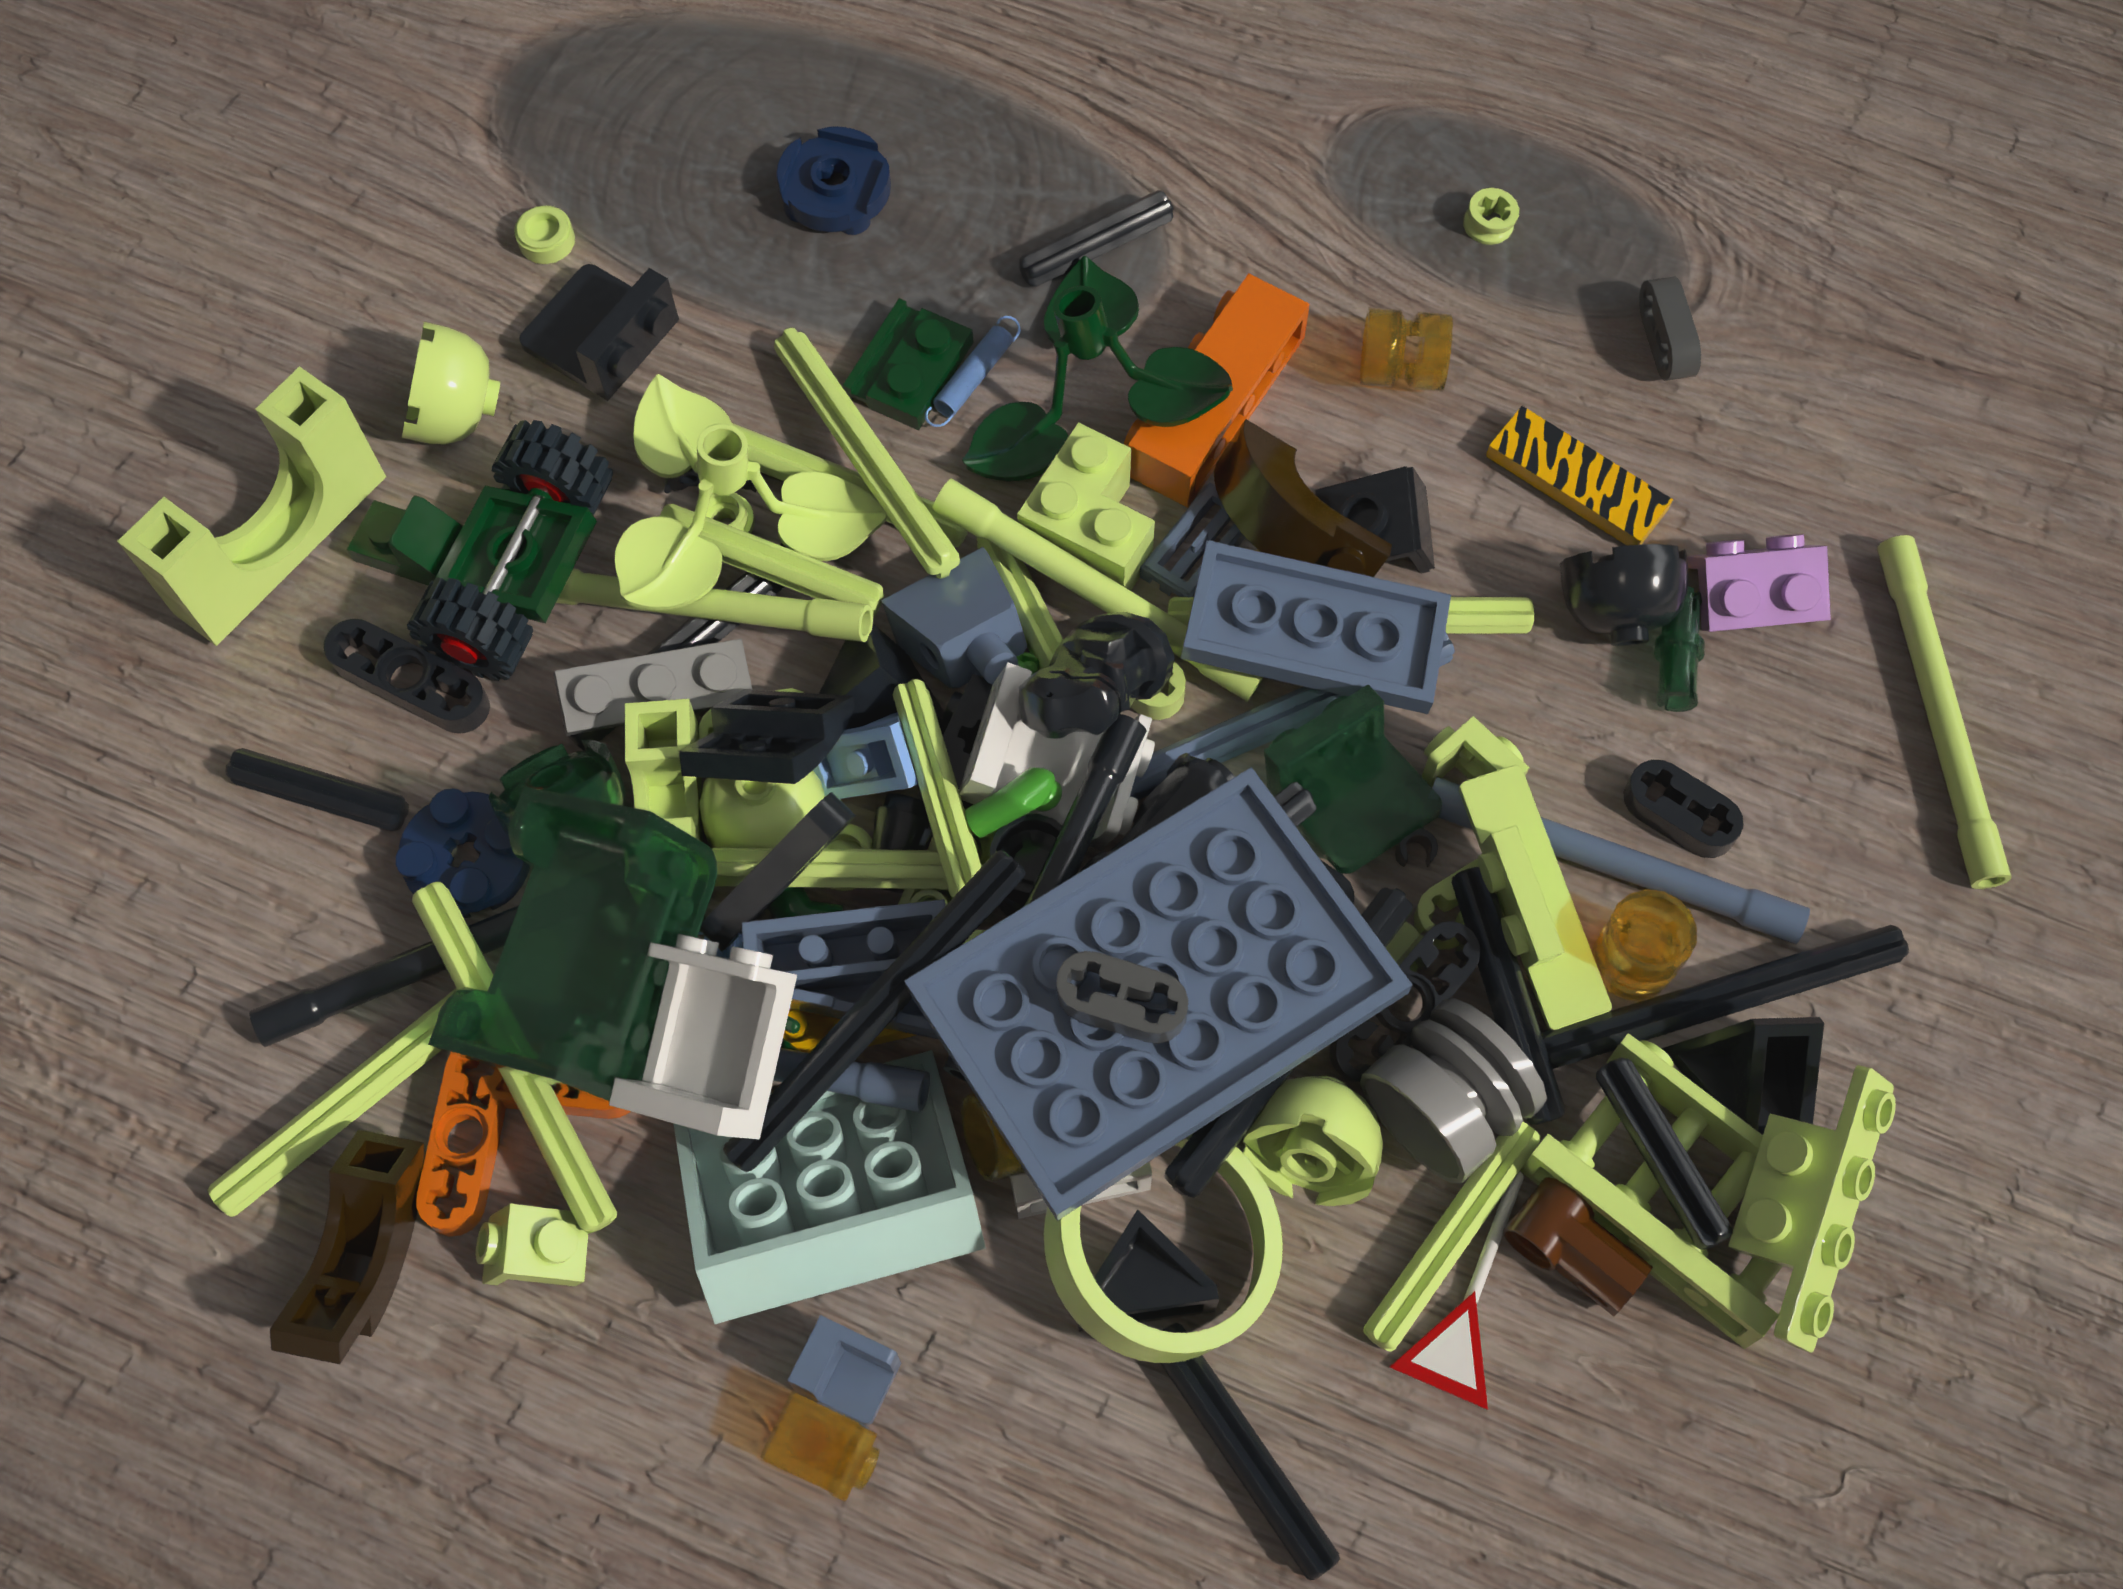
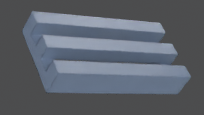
M1210 482L1140 567V578L1149 584L1152 580L1160 584L1159 590L1168 596L1173 592L1179 597H1194L1201 566L1188 582L1183 579L1204 554L1207 540L1214 541L1231 520L1219 499L1215 485ZM1214 503L1221 506L1222 508L1194 540L1172 570L1165 569L1163 566ZM1234 524L1219 543L1239 547L1246 537Z

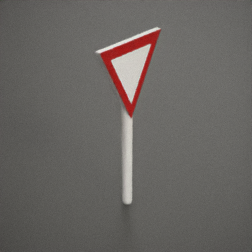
M1520 1171L1501 1198L1463 1302L1389 1367L1394 1371L1488 1411L1477 1303L1502 1239L1503 1229L1507 1225L1524 1179Z

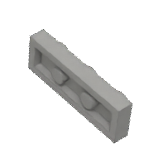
M742 638L554 671L553 674L566 736L625 726V703L690 699L693 711L697 713L710 710L712 706L742 690H752Z

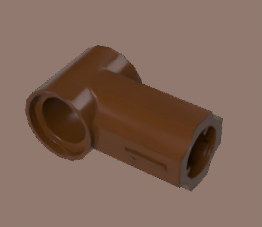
M1546 1177L1503 1229V1235L1509 1244L1528 1261L1547 1271L1555 1269L1614 1317L1636 1293L1653 1266L1596 1222L1592 1207L1575 1190L1557 1179Z

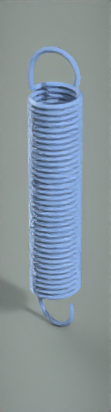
M1002 316L996 323L999 324L1005 318L1014 320L1018 326V332L1014 338L1005 328L992 326L933 400L935 408L942 415L948 417V419L942 424L931 423L928 419V412L932 409L930 406L925 412V419L928 424L934 427H941L954 417L1012 342L1019 336L1021 327L1012 316Z

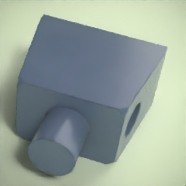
M984 547L961 558L959 565L951 570L948 577L939 579L936 575H928L881 600L896 644L908 656L949 688H960L967 684L972 674L983 676L988 683L993 685L1008 662L1018 666L1017 656L1023 654L1027 647L1014 602Z

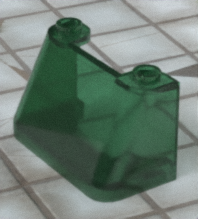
M524 786L514 814L509 822L508 832L514 854L521 861L533 866L491 984L488 992L469 987L455 991L441 1007L428 1045L457 1056L610 1102L615 1078L642 1081L669 968L668 960L647 956L650 942L675 947L678 934L697 938L715 887L717 860L713 850L707 844L651 811Z

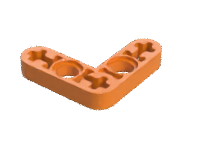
M470 1039L459 1044L448 1057L416 1195V1208L420 1218L437 1233L448 1237L461 1236L471 1231L481 1221L486 1208L506 1108L519 1110L483 1039ZM530 1044L540 1064L551 1062L561 1067L562 1079L554 1092L566 1115L613 1119L620 1118L631 1112L610 1106V1100H604L596 1087L577 1084V1066H582L580 1073L586 1081L606 1082L611 1071H616L618 1077L622 1079L642 1081L632 1062L625 1056L608 1051ZM480 1058H485V1061L494 1070L492 1076H481L476 1092V1097L483 1105L489 1104L487 1109L470 1104L474 1086L464 1074L466 1068H477ZM577 1088L578 1098L574 1099L573 1096ZM458 1099H462L463 1101L468 1102L456 1104ZM464 1120L480 1122L483 1128V1136L479 1145L468 1153L458 1154L451 1152L448 1146V1136L451 1129ZM443 1164H448L461 1170L475 1169L473 1175L459 1171L456 1185L457 1192L467 1202L464 1207L453 1208L450 1218L446 1219L445 1213L435 1204L438 1198H449L452 1193L455 1177L446 1169L442 1170Z

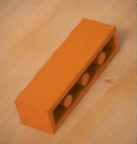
M1249 273L1236 292L1228 290L1221 298L1215 310L1214 323L1206 334L1198 332L1188 348L1205 354L1221 365L1231 378L1233 390L1228 398L1219 405L1185 424L1160 427L1145 423L1137 418L1130 427L1124 441V445L1131 448L1130 478L1189 508L1214 471L1217 461L1244 420H1249L1305 338L1310 303Z

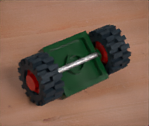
M523 420L519 421L518 425H514L492 466V472L495 473L493 476L495 481L504 484L502 489L484 486L436 578L429 583L407 624V629L410 630L409 635L412 639L420 641V647L426 651L436 652V656L448 660L464 670H470L473 675L479 678H483L486 675L490 680L499 681L500 678L508 680L513 675L533 635V627L527 624L528 621L533 620L546 623L597 523L594 514L612 481L613 470L608 468L609 462L605 457L595 456L598 450L591 444L582 445L579 443L581 437L572 432L570 436L562 434V428L551 424L549 429L545 427L542 421L533 420L531 424Z

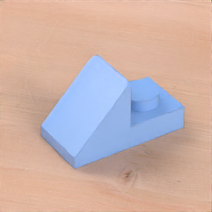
M898 712L863 727L844 730L829 754L813 770L821 781L825 796L833 792L839 799L906 789L918 784Z

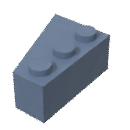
M942 899L742 922L744 949L773 955L770 969L797 975L790 1009L841 1019L946 906V903ZM913 998L885 1027V1029L939 1040Z

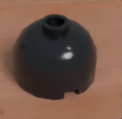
M1644 544L1612 547L1613 554L1599 558L1597 563H1593L1592 551L1565 558L1560 563L1561 585L1565 603L1575 621L1592 633L1610 635L1611 645L1630 646L1649 642V631L1669 624L1681 612L1688 594L1687 552L1685 549L1679 551L1678 546Z

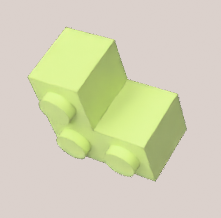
M1078 422L1017 513V522L1130 591L1140 578V567L1153 552L1155 520L1119 503L1130 487L1131 448Z

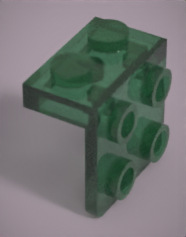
M1369 684L1350 696L1344 695L1336 698L1326 706L1322 714L1298 729L1291 728L1285 730L1272 741L1268 748L1264 749L1268 790L1274 796L1289 783L1297 782L1304 789L1310 791L1316 810L1314 814L1298 827L1339 873H1353L1398 844L1417 829H1421L1438 818L1442 812L1440 796L1384 736V700Z

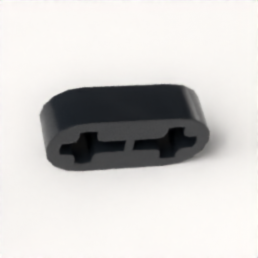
M1651 759L1641 763L1634 769L1623 791L1624 803L1628 811L1635 818L1692 854L1702 858H1716L1725 855L1740 837L1744 827L1743 815L1739 807L1731 799L1665 760ZM1655 781L1665 787L1663 796H1660L1656 802L1649 800L1645 796L1647 789ZM1709 816H1713L1721 822L1718 830L1712 837L1700 830L1704 821Z

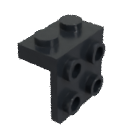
M586 264L571 277L523 330L519 340L526 353L609 401L679 321L668 278L653 269L648 268L633 286H630L598 266Z

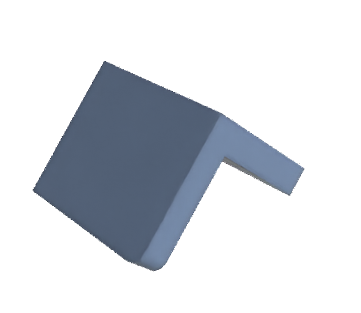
M820 1315L787 1381L795 1392L868 1426L873 1423L902 1363L896 1351Z

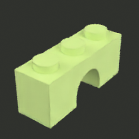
M690 699L625 703V763L632 780L635 809L634 821L625 822L626 885L640 911L704 906L703 826L699 809L702 794V777L682 776L679 758L680 750L700 740L699 724Z

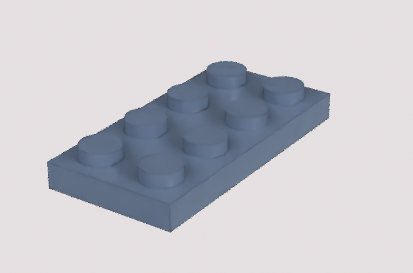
M1207 540L1180 659L1428 714L1434 702L1451 595Z

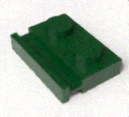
M899 298L844 382L843 389L852 401L856 398L867 403L868 409L920 430L926 420V410L930 406L933 409V400L955 374L973 345V329L924 308H921L920 311L907 306V301Z

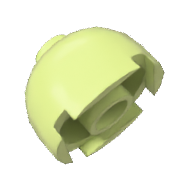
M424 322L406 419L415 420L418 418L417 424L404 422L402 438L423 443L450 444L462 441L475 432L482 414L494 416L501 381L489 379V359L482 347L467 334L449 327Z
M814 771L810 772L796 784L706 778L699 803L705 837L712 849L774 848L825 797L821 781Z
M1309 1076L1286 1080L1277 1089L1262 1113L1244 1135L1243 1143L1245 1142L1246 1145L1243 1154L1253 1163L1267 1186L1279 1194L1293 1198L1292 1184L1319 1192L1315 1202L1316 1205L1338 1206L1353 1204L1369 1195L1379 1171L1383 1140L1376 1113L1361 1095L1336 1078Z

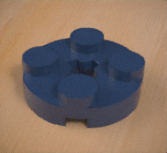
M838 126L818 129V137L809 139L803 144L801 137L792 142L783 152L777 166L778 187L786 216L794 222L801 223L818 231H842L848 235H857L867 230L871 219L878 215L886 205L891 191L889 164L887 159L878 151V144L869 135L859 130ZM835 173L843 174L844 182L839 185H826L825 182L821 181L822 178L831 179Z
M452 788L438 792L432 798L430 804L424 806L411 819L402 834L395 859L396 867L412 894L430 883L442 882L449 889L463 918H470L471 915L469 913L479 912L489 906L493 911L505 905L518 893L530 870L531 850L528 847L527 834L516 813L509 805L497 797L486 793L462 792ZM466 842H474L473 847L479 854V858L474 863L464 860L458 868L451 866L454 861V857L451 854L457 846L463 845Z

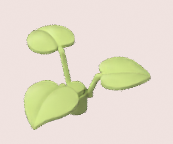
M657 374L647 387L635 416L633 438L637 457L649 471L664 478L681 476L692 468L698 474L700 481L699 496L693 521L688 530L673 518L655 516L637 521L623 533L615 550V569L620 587V596L627 604L647 610L676 609L694 603L704 597L716 584L722 568V553L718 546L698 537L704 526L710 497L713 493L721 496L733 494L742 488L747 480L752 481L771 512L782 514L778 522V536L785 547L819 561L836 560L854 551L885 523L887 514L877 499L845 479L824 472L808 471L789 476L781 488L782 502L777 500L760 474V464L748 461V441L745 434L739 428L732 425L725 411L706 397L685 390Z

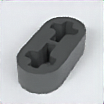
M1673 276L1643 281L1639 293L1640 314L1660 377L1664 381L1696 377L1701 366V346L1680 280Z
M1092 951L1073 954L1063 962L1058 970L1056 991L1059 1004L1068 1016L1080 1022L1137 1040L1157 1044L1172 1040L1182 1031L1186 1024L1189 1002L1186 990L1178 979L1167 973ZM1088 972H1094L1099 975V986L1102 989L1118 995L1114 997L1101 992H1094L1089 1002L1077 999V987L1070 982L1071 980L1083 981ZM1155 993H1162L1167 996V1008L1174 1011L1175 1014H1162L1159 1017L1158 1023L1148 1022L1145 1020V1008L1139 1004L1126 1001L1127 997L1142 1002H1150Z

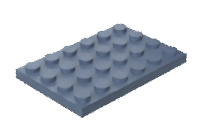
M1252 767L904 981L913 1000L1057 1221L1410 992L1412 983ZM1092 951L1167 973L1178 979L1186 990L1189 1000L1186 1024L1182 1031L1172 1040L1157 1044L1144 1042L1080 1022L1068 1016L1059 1004L1056 991L1058 970L1063 962L1073 954ZM1088 972L1083 981L1071 980L1070 982L1077 987V999L1089 1002L1094 992H1101L1114 997L1118 995L1102 989L1099 986V975L1094 972ZM1155 993L1150 1002H1142L1129 997L1126 1000L1143 1006L1145 1008V1020L1151 1023H1158L1159 1017L1162 1014H1175L1174 1011L1167 1008V996L1162 993Z

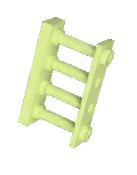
M1628 1033L1606 1063L1620 1057L1628 1058L1632 1061L1654 1099L1678 1117L1671 1127L1686 1152L1701 1135L1734 1160L1733 1164L1711 1191L1724 1215L1728 1218L1744 1197L1763 1135L1673 1067L1672 1059L1664 1050L1649 1041H1638ZM1607 1096L1603 1098L1570 1141L1561 1140L1559 1142L1550 1134H1547L1520 1170L1524 1175L1537 1185L1544 1178L1551 1177L1575 1190L1592 1207L1596 1222L1653 1266L1649 1273L1742 1348L1746 1349L1765 1336L1779 1314L1765 1304L1767 1298L1764 1291L1783 1266L1753 1257L1740 1275L1731 1274L1729 1276L1707 1258L1709 1255L1707 1249H1699L1695 1246L1685 1228L1682 1230L1678 1228L1671 1230L1650 1214L1651 1207L1648 1202L1660 1186L1645 1160L1626 1185L1617 1184L1615 1186L1593 1169L1595 1167L1592 1160L1593 1156L1621 1122Z

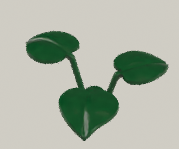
M1083 256L1059 285L1044 316L1045 332L1049 340L1054 343L1057 355L1052 406L1049 412L1046 414L1041 406L1032 402L1008 403L997 408L978 426L973 435L970 448L962 461L969 471L997 481H1020L1045 473L1069 437L1065 429L1055 424L1062 416L1069 354H1073L1081 360H1089L1101 355L1106 346L1109 347L1127 375L1137 381L1128 393V402L1132 412L1145 423L1160 427L1178 426L1204 415L1228 398L1233 390L1232 381L1227 371L1216 361L1201 352L1184 347L1158 349L1148 357L1144 369L1137 367L1118 340V337L1125 333L1137 319L1139 313L1137 296L1125 282L1102 270L1087 256Z

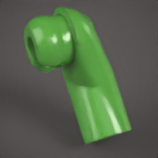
M1030 767L994 794L965 810L967 823L976 836L983 838L1033 810L1039 812L1052 810L1061 800L1062 787L1055 780L1054 773L1050 770Z

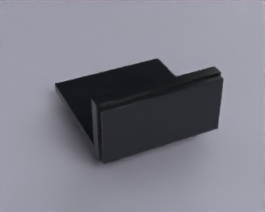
M1407 466L1315 490V495L1330 508L1392 544L1390 556L1386 562L1409 556L1421 574L1430 572V569L1435 568L1427 490L1414 467L1407 468Z

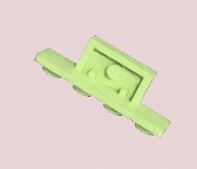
M1512 765L1464 781L1459 786V793L1482 852L1481 855H1478L1480 872L1490 893L1497 892L1505 917L1501 918L1504 937L1514 956L1520 955L1546 1027L1556 1030L1609 1012L1612 1008L1611 1001L1522 767L1520 765Z
M1860 1065L1855 1067L1836 1130L1774 1114L1769 1115L1728 1247L1739 1253L1793 1269L1774 1329V1336L1798 1349L1810 1353L1814 1351L1818 1338L1823 1337L1831 1325L1834 1313V1303L1831 1297L1839 1269H1843L1848 1264L1853 1253L1855 1236L1852 1225L1859 1202L1864 1201L1868 1197L1874 1184L1875 1165L1872 1159L1880 1133L1883 1134L1890 1128L1895 1114L1896 1104L1893 1095V1084L1873 1068Z

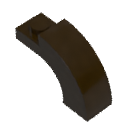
M1245 419L1217 461L1214 469V482L1219 499L1240 532L1260 552L1375 577L1389 558L1392 544L1336 512L1321 501L1308 488L1297 471L1295 464L1297 449Z
M358 1129L329 1171V1205L322 1238L306 1276L270 1328L271 1351L340 1365L358 1335L372 1337L394 1293L410 1245L417 1215L416 1195L423 1168L424 1142Z

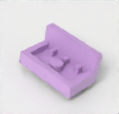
M1804 534L1766 537V548L1744 550V540L1706 543V554L1687 556L1688 568L1698 569L1702 631L1713 632L1831 620L1827 546L1805 545Z

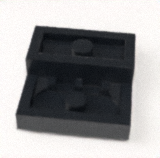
M742 690L711 707L713 733L679 751L682 776L796 784L822 762L839 740L855 709L854 696Z

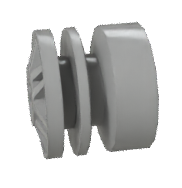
M1456 998L1444 999L1432 1010L1429 1020L1420 1021L1413 1027L1410 1036L1413 1048L1404 1044L1392 1046L1362 1074L1360 1085L1365 1099L1375 1111L1377 1118L1414 1159L1440 1178L1450 1183L1462 1184L1494 1153L1497 1145L1493 1132L1500 1136H1512L1519 1130L1523 1118L1533 1117L1543 1107L1547 1096L1543 1081L1532 1062L1515 1041L1491 1018L1474 1006Z

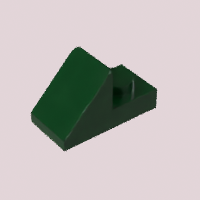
M416 495L412 497L406 510L374 500L351 540L347 551L355 562L429 585L431 580L434 581L463 525L426 499Z

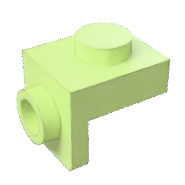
M1472 716L1457 731L1450 726L1446 727L1428 744L1424 751V755L1428 759L1421 780L1431 788L1436 777H1444L1454 767H1457L1468 779H1473L1512 765H1520L1526 776L1529 766L1524 763L1520 751L1511 741L1502 736L1496 737Z
M509 1204L491 1215L489 1221L484 1222L480 1228L476 1243V1261L478 1264L484 1265L482 1282L483 1284L499 1285L509 1279L577 1286L583 1283L585 1279L588 1233L579 1227L572 1211Z

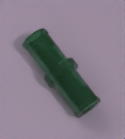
M1688 586V594L1681 612L1669 624L1661 627V635L1656 637L1654 642V656L1660 662L1656 702L1659 707L1665 705L1664 710L1671 712L1689 711L1698 704V662L1703 660L1705 656V641L1699 635L1702 595L1699 591L1694 593V588Z

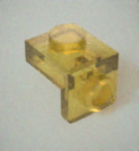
M792 1390L760 1457L762 1460L827 1490L831 1496L845 1502L853 1487L859 1490L865 1487L874 1471L880 1450L873 1447L877 1433L869 1426Z

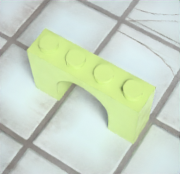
M300 366L255 408L278 447L280 460L277 478L270 494L259 510L247 522L228 534L214 538L209 529L163 497L117 541L172 613L215 646L386 478L345 398Z

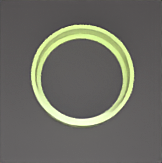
M1192 1134L1177 1143L1176 1146L1182 1148ZM1235 1147L1217 1172L1233 1189L1250 1226L1254 1252L1252 1279L1244 1303L1238 1310L1220 1324L1208 1329L1188 1333L1161 1331L1146 1326L1126 1315L1104 1294L1088 1267L1080 1237L1081 1206L1058 1221L1047 1206L1044 1223V1250L1051 1280L1062 1303L1074 1320L1099 1343L1119 1354L1140 1361L1152 1363L1181 1362L1199 1357L1232 1341L1253 1325L1263 1313L1275 1291L1280 1275L1283 1252L1282 1229L1279 1214L1267 1184L1253 1163L1239 1148Z

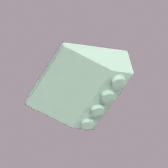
M932 1050L884 1063L929 1072V1094L922 1112L864 1102L855 1096L826 1091L758 1166L749 1172H744L736 1167L725 1155L723 1148L731 1137L717 1136L674 1124L695 1271L715 1324L986 1249L972 1188Z

